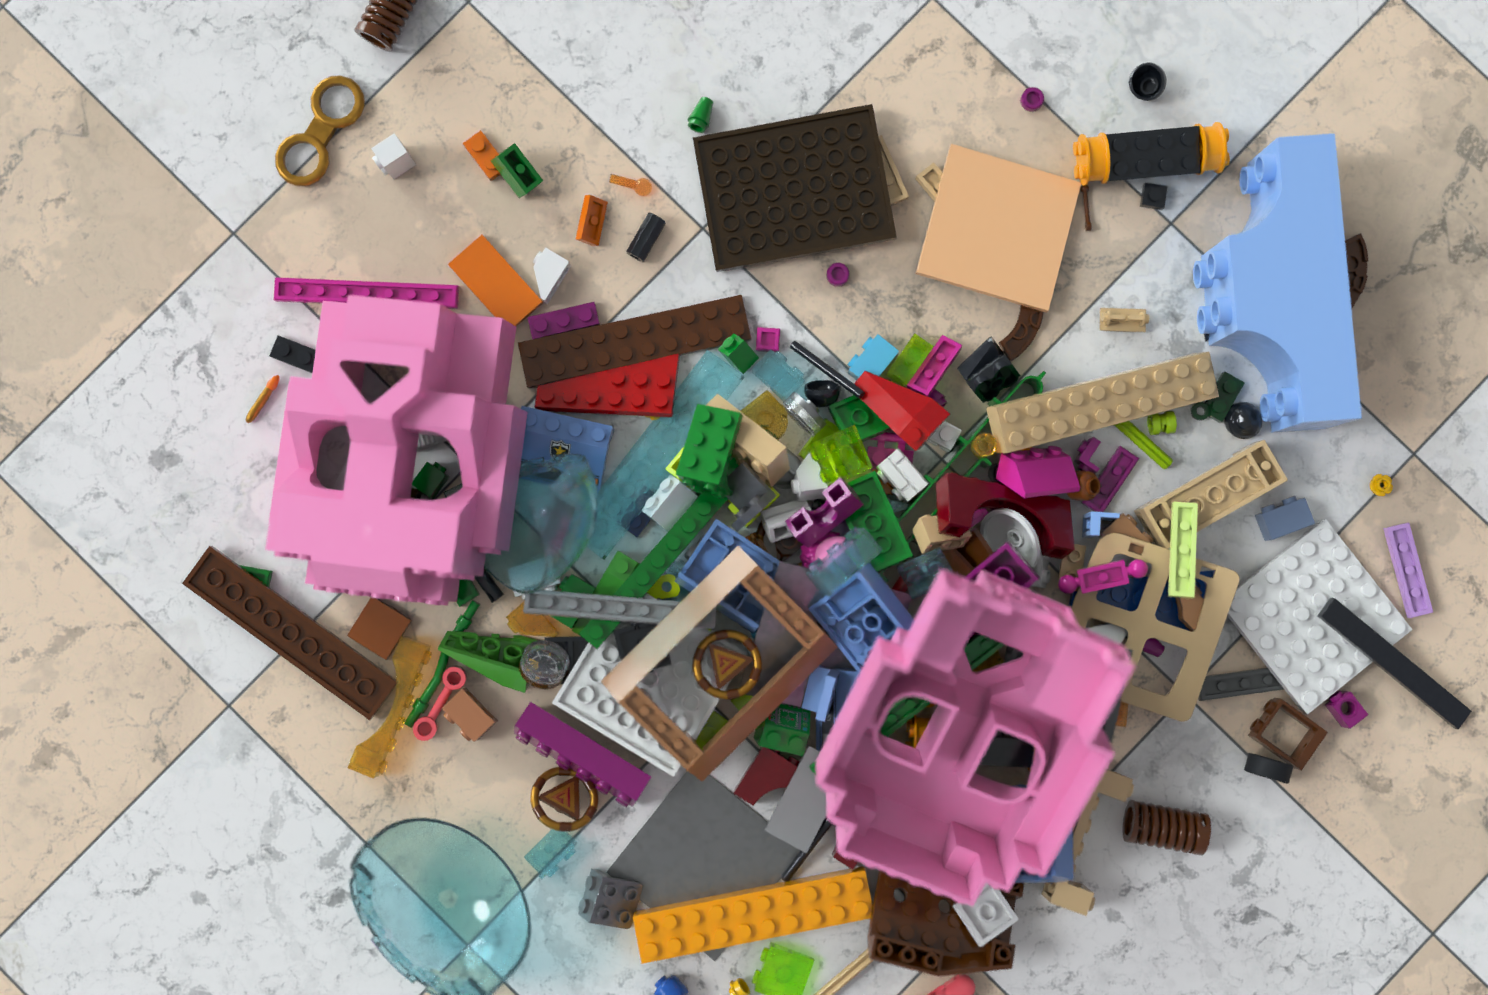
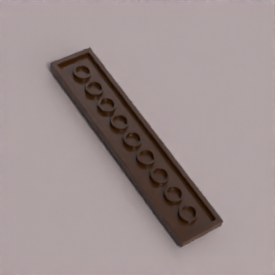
M741 294L518 342L527 388H532L678 353L681 356L718 348L733 333L745 342L751 340V335Z
M213 546L207 548L182 583L368 720L374 717L399 682Z

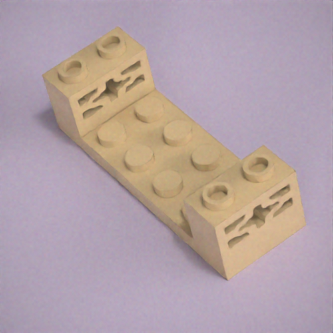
M1261 440L1246 446L1234 453L1233 457L1161 498L1151 500L1134 510L1146 533L1153 539V544L1168 549L1170 548L1171 509L1173 502L1198 503V532L1288 481L1265 440Z
M1108 769L1103 773L1073 826L1074 873L1076 870V865L1074 864L1076 856H1080L1083 850L1084 843L1082 839L1084 833H1088L1091 827V819L1089 818L1092 810L1095 811L1099 803L1098 792L1126 802L1127 797L1130 798L1133 793V779ZM1075 881L1045 883L1041 893L1050 903L1087 916L1088 911L1093 909L1095 904L1094 893L1085 885Z

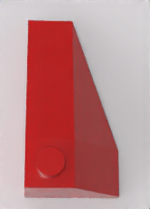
M864 371L854 383L865 391L861 400L915 451L923 447L950 415L933 398L900 386L868 371Z

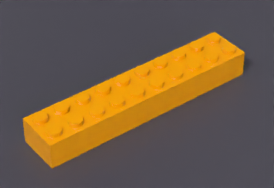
M859 866L853 870L849 868L789 880L788 882L783 881L637 910L633 914V921L641 964L870 919L873 906L864 866Z

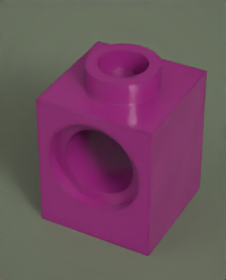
M1337 691L1329 697L1330 701L1325 704L1326 708L1343 728L1351 729L1368 716V713L1352 692ZM1344 702L1348 704V711L1346 713H1343L1341 709Z

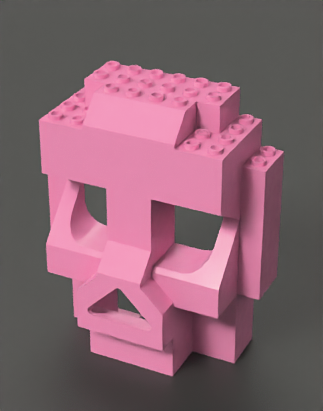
M348 295L347 303L323 301L312 379L290 376L269 517L266 550L275 551L274 556L308 560L305 584H313V589L394 599L404 602H421L432 605L448 606L449 601L457 602L460 579L474 580L475 576L483 577L486 553L501 555V551H509L528 413L514 405H506L516 327L503 318L457 314L437 303ZM365 362L409 367V374L374 403L368 404L361 394ZM340 426H347L351 441L344 491L327 489L321 485L316 471L323 437L331 429ZM419 434L445 437L455 448L460 463L463 487L457 493L439 500L410 499Z
M941 568L910 630L907 631L898 627L891 641L878 637L816 760V782L821 789L826 791L827 819L837 825V852L847 859L860 861L869 868L880 869L892 877H900L914 886L925 887L937 895H945L959 904H967L972 907L986 883L994 889H1002L1009 892L1022 868L1029 874H1038L1045 877L1114 756V751L1105 731L1101 730V727L1135 668L1125 646L1079 627L1070 607L981 570L976 581L972 582ZM974 631L1023 652V655L1020 658L979 672H973L965 654L964 646L971 632ZM911 696L924 698L938 704L916 748L907 746L879 733L889 710L895 702ZM998 729L1026 740L1035 746L1034 760L1026 788L1008 786L974 773Z

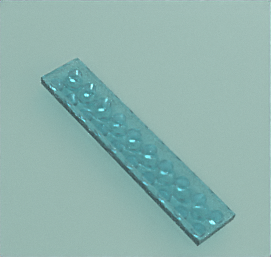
M707 350L676 390L673 417H656L574 522L568 533L605 560L642 512L641 510L645 506L646 501L656 493L662 481L669 477L670 473L665 468L684 447L697 404L706 405L717 394L728 400L745 378L744 375Z

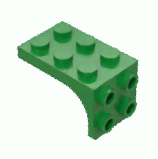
M697 404L675 474L682 480V484L690 486L691 491L703 493L704 490L709 491L711 495L718 498H724L725 495L732 496L733 491L728 487L727 471L743 418L740 412Z

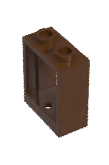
M1271 699L1265 704L1263 708L1264 713L1260 719L1257 718L1251 724V731L1248 736L1287 764L1293 765L1294 769L1302 771L1328 732L1283 699ZM1279 709L1309 729L1291 756L1261 736Z

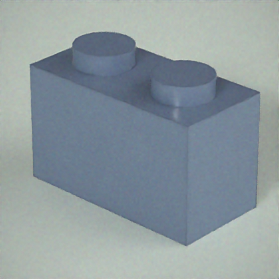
M1292 496L1282 500L1283 505L1275 507L1274 504L1260 508L1262 512L1256 514L1255 518L1264 541L1273 540L1315 524L1305 498L1297 499L1296 496Z

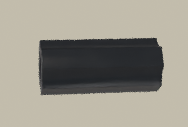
M648 212L626 251L627 254L640 262H644L665 226V221L655 214Z

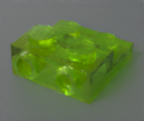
M855 425L810 443L812 447L810 455L814 461L818 462L821 469L819 472L822 482L827 483L828 487L840 477L846 481L873 468Z
M770 942L768 948H763L760 961L763 962L760 971L756 969L752 979V984H755L754 991L764 995H802L815 961L814 958Z

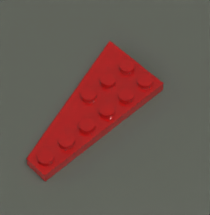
M678 353L540 385L537 387L534 407L535 409L552 412L673 417L680 355Z

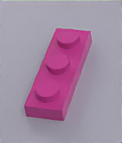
M942 335L907 384V388L929 397L960 353L962 345Z

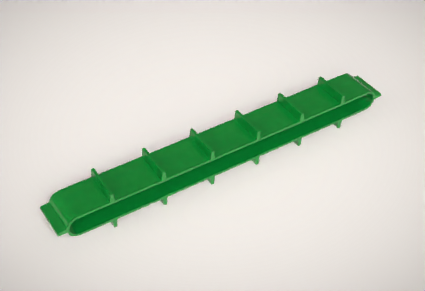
M1043 371L1037 377L1032 375L1025 377L1014 386L1002 401L994 397L987 403L988 406L1006 402L1022 383L1030 384L1033 387L1034 395L1042 393L1043 383L1041 379L1046 372ZM988 417L968 440L962 436L957 438L955 444L960 449L933 479L927 474L923 476L929 484L900 517H896L898 523L989 422ZM994 441L963 476L968 477L978 465L984 469L991 466L992 463L986 456L995 447ZM937 506L929 515L934 516L937 513ZM912 533L906 541L908 544L913 541L918 545L914 533ZM858 553V562H859V563H858V564L854 567V569L846 576V578H848L850 575H852L853 573H855V572L861 567V565L864 563V561H863V559H862V557H861V555H860L859 553ZM885 570L878 572L884 582L887 583L889 580L883 574Z

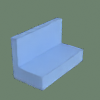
M1091 511L1083 514L1082 538L1100 536V520L1112 521L1120 518V513Z
M819 665L809 676L801 708L816 712L817 720L825 722L829 716L840 671Z

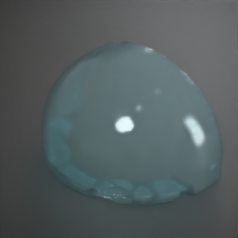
M556 454L547 461H545L544 457L521 462L509 551H501V555L486 553L484 568L504 586L522 594L535 593L563 576L584 553L596 526L599 507L597 484L586 456L580 454ZM463 483L443 492L445 498L457 493L463 487Z
M404 819L380 830L361 846L351 861L350 869L353 870V876L349 880L350 894L362 926H368L374 936L371 941L385 959L411 983L418 981L427 987V993L431 995H493L521 965L526 956L531 938V918L525 894L507 863L495 850L476 835L457 825L437 819Z

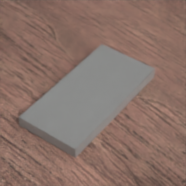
M810 746L806 749L764 831L805 853L809 850L827 815L826 791L817 785L816 775L809 767L817 760L820 752Z

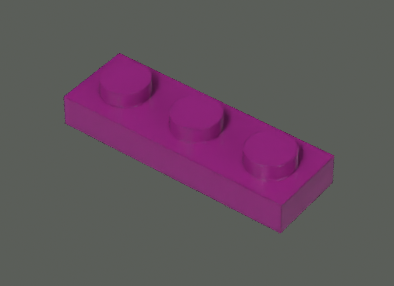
M595 302L527 317L532 339L600 325Z

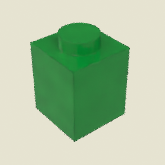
M734 333L725 339L722 346L718 349L726 360L742 374L759 359L750 346Z
M436 461L434 464L426 462L412 481V486L429 498L434 499L450 476L445 474L447 469Z

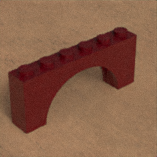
M947 472L936 483L939 534L960 538L972 528V517L976 510L1007 508L1021 514L1032 525L1039 540L1042 556L1062 560L1075 550L1070 500L1048 495L1024 498L1009 487L1000 485L997 482H987L975 477L969 478L957 473Z
M761 747L734 789V794L754 806L766 793L775 789L786 788L800 761L792 756H789L787 759L780 754L781 751ZM836 842L832 852L833 858L853 870L858 861L847 859L838 853Z

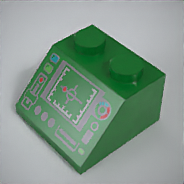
M781 703L756 728L753 738L760 747L803 756L810 735L811 711Z

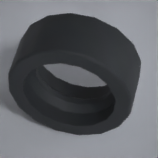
M1248 753L1244 771L1289 784L1293 765Z

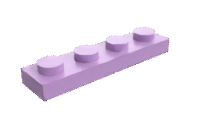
M1409 522L1383 528L1407 618L1433 613Z

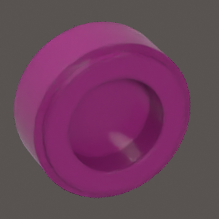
M1036 87L1027 88L1020 99L1022 107L1029 112L1039 110L1044 103L1043 92Z
M843 263L832 264L826 273L828 282L835 287L846 284L850 275L849 269Z

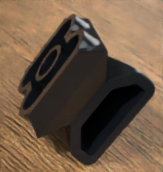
M992 336L986 339L957 368L972 391L983 403L997 397L1003 388L1012 386L1021 376Z

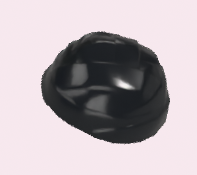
M1155 63L1140 64L1130 74L1129 88L1138 99L1144 101L1155 100L1165 90L1167 82L1165 72Z
M831 380L811 381L804 388L806 398L816 407H828L834 404L841 392V385Z
M1238 402L1231 406L1224 418V424L1228 432L1240 439H1249L1260 431L1262 418L1259 410L1253 404Z

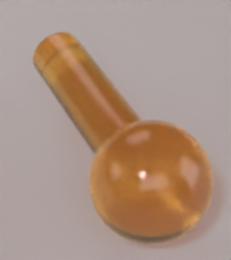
M615 174L610 175L609 183L634 189L639 196H647L652 190V184L646 178H640L636 181Z

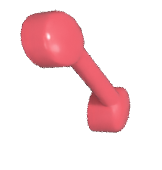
M451 666L444 672L442 678L445 686L428 716H423L414 723L413 733L418 740L428 741L436 734L438 729L436 719L442 707H444L452 691L461 688L466 683L467 674L463 668Z

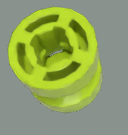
M1174 411L1149 415L1147 418L1149 434L1159 435L1161 432L1174 434L1177 428Z

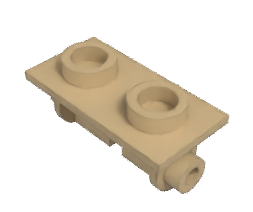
M1100 308V331L1146 332V323H1149V314H1146V309Z
M1074 544L1075 550L1061 560L1058 582L1064 575H1071L1074 578L1078 577L1077 570L1083 569L1086 546Z

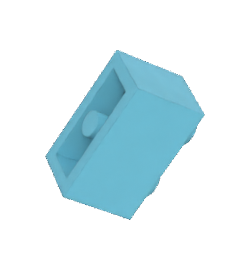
M879 334L874 339L870 336L862 346L865 349L860 356L856 354L848 363V366L851 368L847 373L856 380L864 371L880 376L899 353V350Z

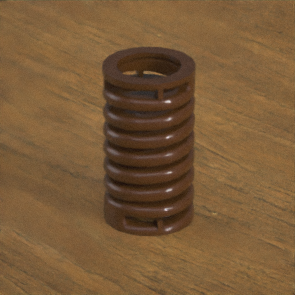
M369 0L365 13L361 15L362 21L357 23L354 31L372 45L391 52L393 50L392 45L397 42L395 35L401 34L400 28L405 26L404 20L409 19L408 13L413 11L412 5H415L417 0Z
M1130 800L1123 817V839L1128 843L1138 842L1139 845L1146 843L1147 846L1152 847L1155 845L1157 848L1164 846L1167 850L1173 848L1174 851L1182 850L1183 853L1203 856L1210 842L1211 820L1207 813L1199 814L1196 811L1190 812L1180 808L1172 809L1169 806H1155L1152 803L1146 804L1145 802Z

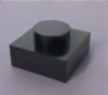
M1145 182L1142 187L1140 207L1163 210L1165 208L1168 186Z

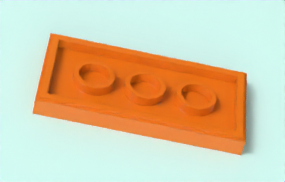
M480 235L448 264L494 317L503 318L515 327L543 304V301L483 235Z

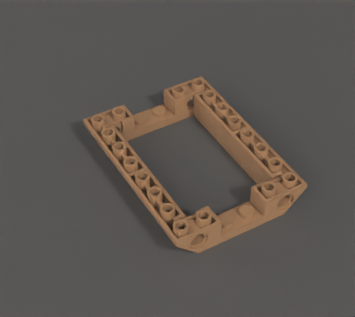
M737 546L601 682L616 701L688 772L703 782L838 646ZM741 582L804 647L702 747V751L696 741L653 702L652 697L643 688L640 689L637 684Z

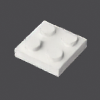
M987 883L973 907L959 903L952 905L979 947L988 943L1019 920L1000 890L992 888Z

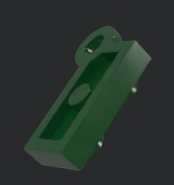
M1226 371L1222 372L1216 383L1219 397L1206 400L1205 403L1198 402L1194 404L1191 408L1192 417L1196 420H1204L1210 417L1219 423L1223 422L1245 383ZM1198 407L1204 409L1203 415L1197 414Z

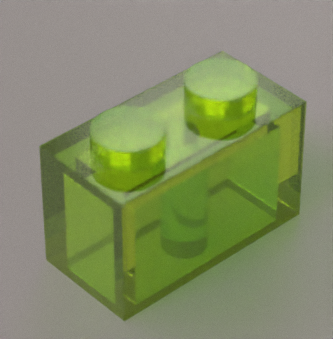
M914 333L886 375L901 386L906 387L934 346Z

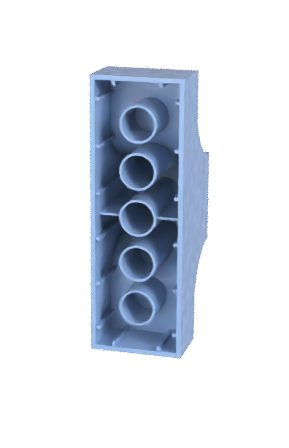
M1335 134L1277 137L1249 161L1247 166L1242 167L1240 171V190L1244 195L1250 194L1251 213L1243 231L1239 234L1227 236L1203 254L1201 261H1195L1194 285L1197 289L1204 288L1205 306L1198 308L1197 326L1200 334H1209V346L1232 349L1246 357L1259 370L1267 384L1268 394L1261 396L1260 414L1264 422L1271 423V433L1327 429L1362 418Z

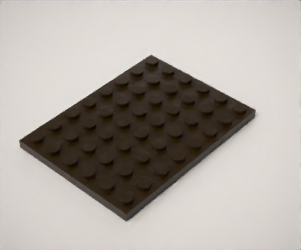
M873 104L693 137L716 272L897 239Z

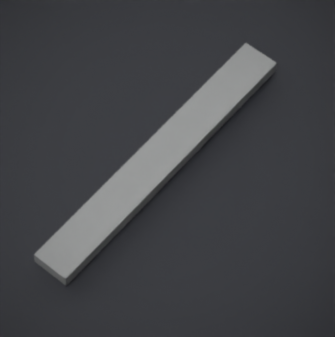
M526 589L523 613L658 625L680 602ZM717 605L694 628L715 629Z

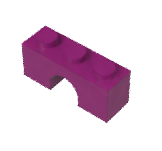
M841 477L822 491L826 502L820 508L810 511L802 507L785 521L794 537L807 548L811 547L864 505L854 489Z

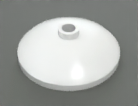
M1007 508L995 509L983 518L980 533L993 552L1009 541L1032 568L1035 567L1040 556V544L1034 528L1026 518L1016 511Z

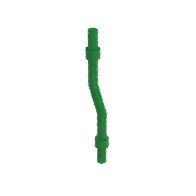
M475 600L471 601L465 613L461 614L457 619V625L453 631L464 632L465 629L469 628L473 622L471 619L479 608L480 603ZM443 652L440 654L432 680L421 697L415 700L412 705L413 710L404 722L408 727L412 728L420 714L426 711L429 706V700L443 679L442 677L450 657Z

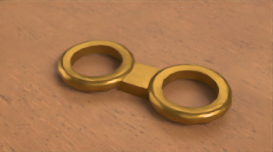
M341 75L330 76L321 80L314 88L311 95V110L315 117L305 133H297L285 138L278 146L275 154L276 169L287 183L295 186H310L318 182L326 174L329 166V153L326 146L336 130L354 124L361 117L365 107L364 94L356 82ZM333 86L347 87L354 95V107L343 118L334 119L328 117L321 109L323 94ZM299 143L313 145L319 154L317 168L307 176L292 175L285 165L287 152L292 146Z

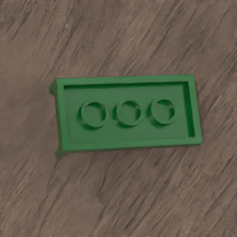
M876 471L848 482L864 504L845 519L864 564L866 565L869 562L878 573L913 558V554Z

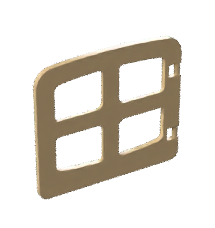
M1121 533L1106 534L1098 541L1087 567L1110 563L1116 554H1123L1150 563L1152 566L1138 608L1135 611H1128L1100 602L1096 599L1098 590L1082 594L1081 587H1078L1071 610L1079 627L1083 629L1086 628L1088 619L1095 618L1122 627L1128 631L1125 648L1133 650L1131 659L1135 668L1125 684L1121 702L1178 721H1187L1191 718L1239 584V575L1231 569L1196 558L1195 578L1206 583V590L1197 627L1194 631H1188L1161 622L1155 616L1169 576L1170 549ZM1131 543L1144 547L1141 555L1128 551ZM1206 567L1215 570L1213 577L1210 578L1199 574L1201 568ZM1149 638H1155L1187 650L1178 676L1169 693L1165 695L1132 684L1143 647Z

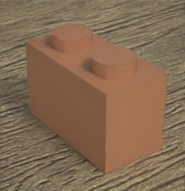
M466 687L462 688L442 707L445 711L444 717L451 724L456 723L461 728V735L468 741L471 739L473 742L479 740L498 721Z

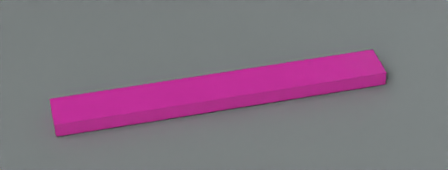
M275 277L274 301L299 303L331 301L347 303L348 295L437 303L448 309H458L459 286Z

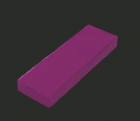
M1118 446L1098 476L1100 481L1099 493L1094 499L1082 501L1081 503L1093 512H1104L1140 458L1122 446Z

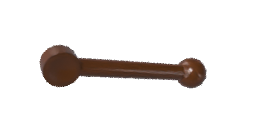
M1082 185L1080 190L1083 193L1085 230L1091 231L1092 225L1087 194L1089 186Z

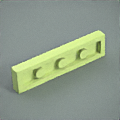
M1172 503L1168 597H1195L1198 503Z

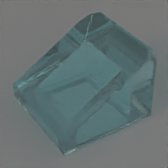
M888 499L894 513L905 510L909 506L908 503Z

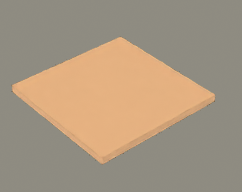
M951 144L916 274L1047 313L1051 304L1081 182Z

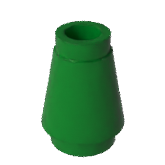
M701 97L688 117V127L691 130L704 133L709 128L713 101L710 98Z

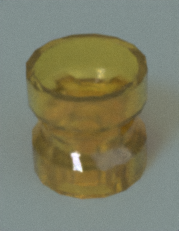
M989 433L979 434L971 442L970 449L972 454L981 459L991 456L997 449L996 438Z

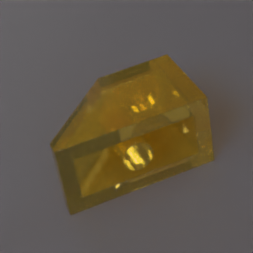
M524 602L506 616L509 620L507 625L515 634L519 632L521 635L557 637L560 634L545 615L524 614Z

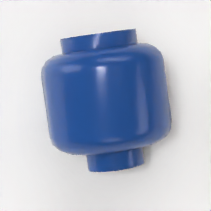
M674 975L669 978L663 976L654 985L657 988L654 995H688L689 993L686 986Z

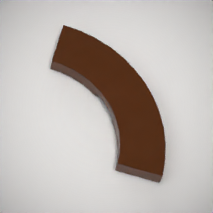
M1361 233L1345 241L1351 309L1361 293H1363L1368 277L1367 262L1369 258Z
M1020 305L1019 316L1014 328L1008 336L998 343L1010 362L1021 355L1032 343L1040 329L1044 312Z

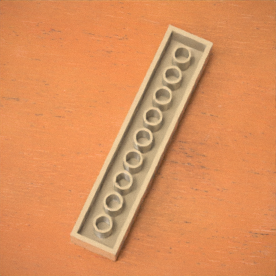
M1200 352L986 407L996 453H1010L1219 397L1210 352Z

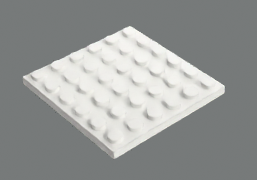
M1326 519L1321 520L1238 586L1227 615L1304 715H1308L1372 663L1368 657L1317 616L1330 598L1337 599L1392 646L1413 630Z
M647 593L643 596V599H655ZM621 622L615 630L632 626L631 622ZM693 628L669 652L672 665L654 669V672L648 673L637 684L640 689L643 688L652 697L653 702L694 740L697 739L720 700L706 693L697 683L693 673L692 658L696 647L707 635L712 633L703 628ZM614 632L610 634L597 650L588 643L552 703L674 777L681 764L616 701L601 682L621 661ZM724 639L711 643L743 655L747 654ZM708 646L701 662V669L704 677L713 687L717 688L710 648ZM729 681L724 687H722L720 690H726V688H727V686L729 685L730 681Z

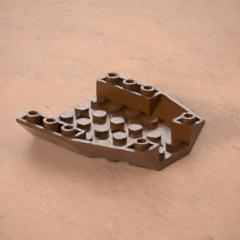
M879 869L867 935L870 960L938 977L1012 969L1016 945L1010 943L1011 925L988 943L979 947L952 905L957 902L945 895H937L930 889L922 886H914L905 879L892 877ZM1013 883L1009 892L999 889L1013 911L1016 899L1023 896L1024 883ZM895 889H901L904 892L905 898L902 902L894 898ZM941 900H945L949 904V911L947 913H943L939 909V902Z

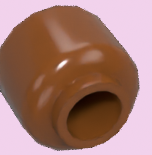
M1075 471L1080 484V491L1067 493L1068 497L1072 500L1082 501L1094 499L1100 491V481L1097 476L1091 471Z

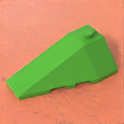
M617 551L593 594L612 596L640 563ZM579 618L572 631L579 635L591 619Z
M447 631L438 646V650L504 687L525 693L533 678L527 670L526 661L531 654L541 652L543 642L522 635L504 638L499 637V634H491V637L478 636L474 632Z

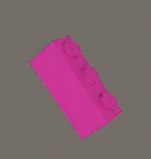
M1048 446V448L1043 449L1033 447L1030 450L1001 453L996 479L1024 498L1080 491V484L1071 457L1064 453L1060 447Z

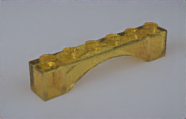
M408 636L400 637L392 657L397 681L392 709L377 732L356 746L347 767L348 769L371 778L378 777L379 774L384 773L388 761H385L388 752L391 753L396 745L395 734L397 730L400 731L406 719L403 717L404 712L413 703V690L422 681L423 674L421 670L423 665H427L432 656L430 645Z

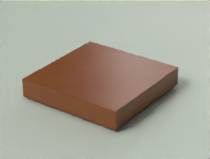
M371 597L347 636L383 659L388 660L412 620L381 600Z

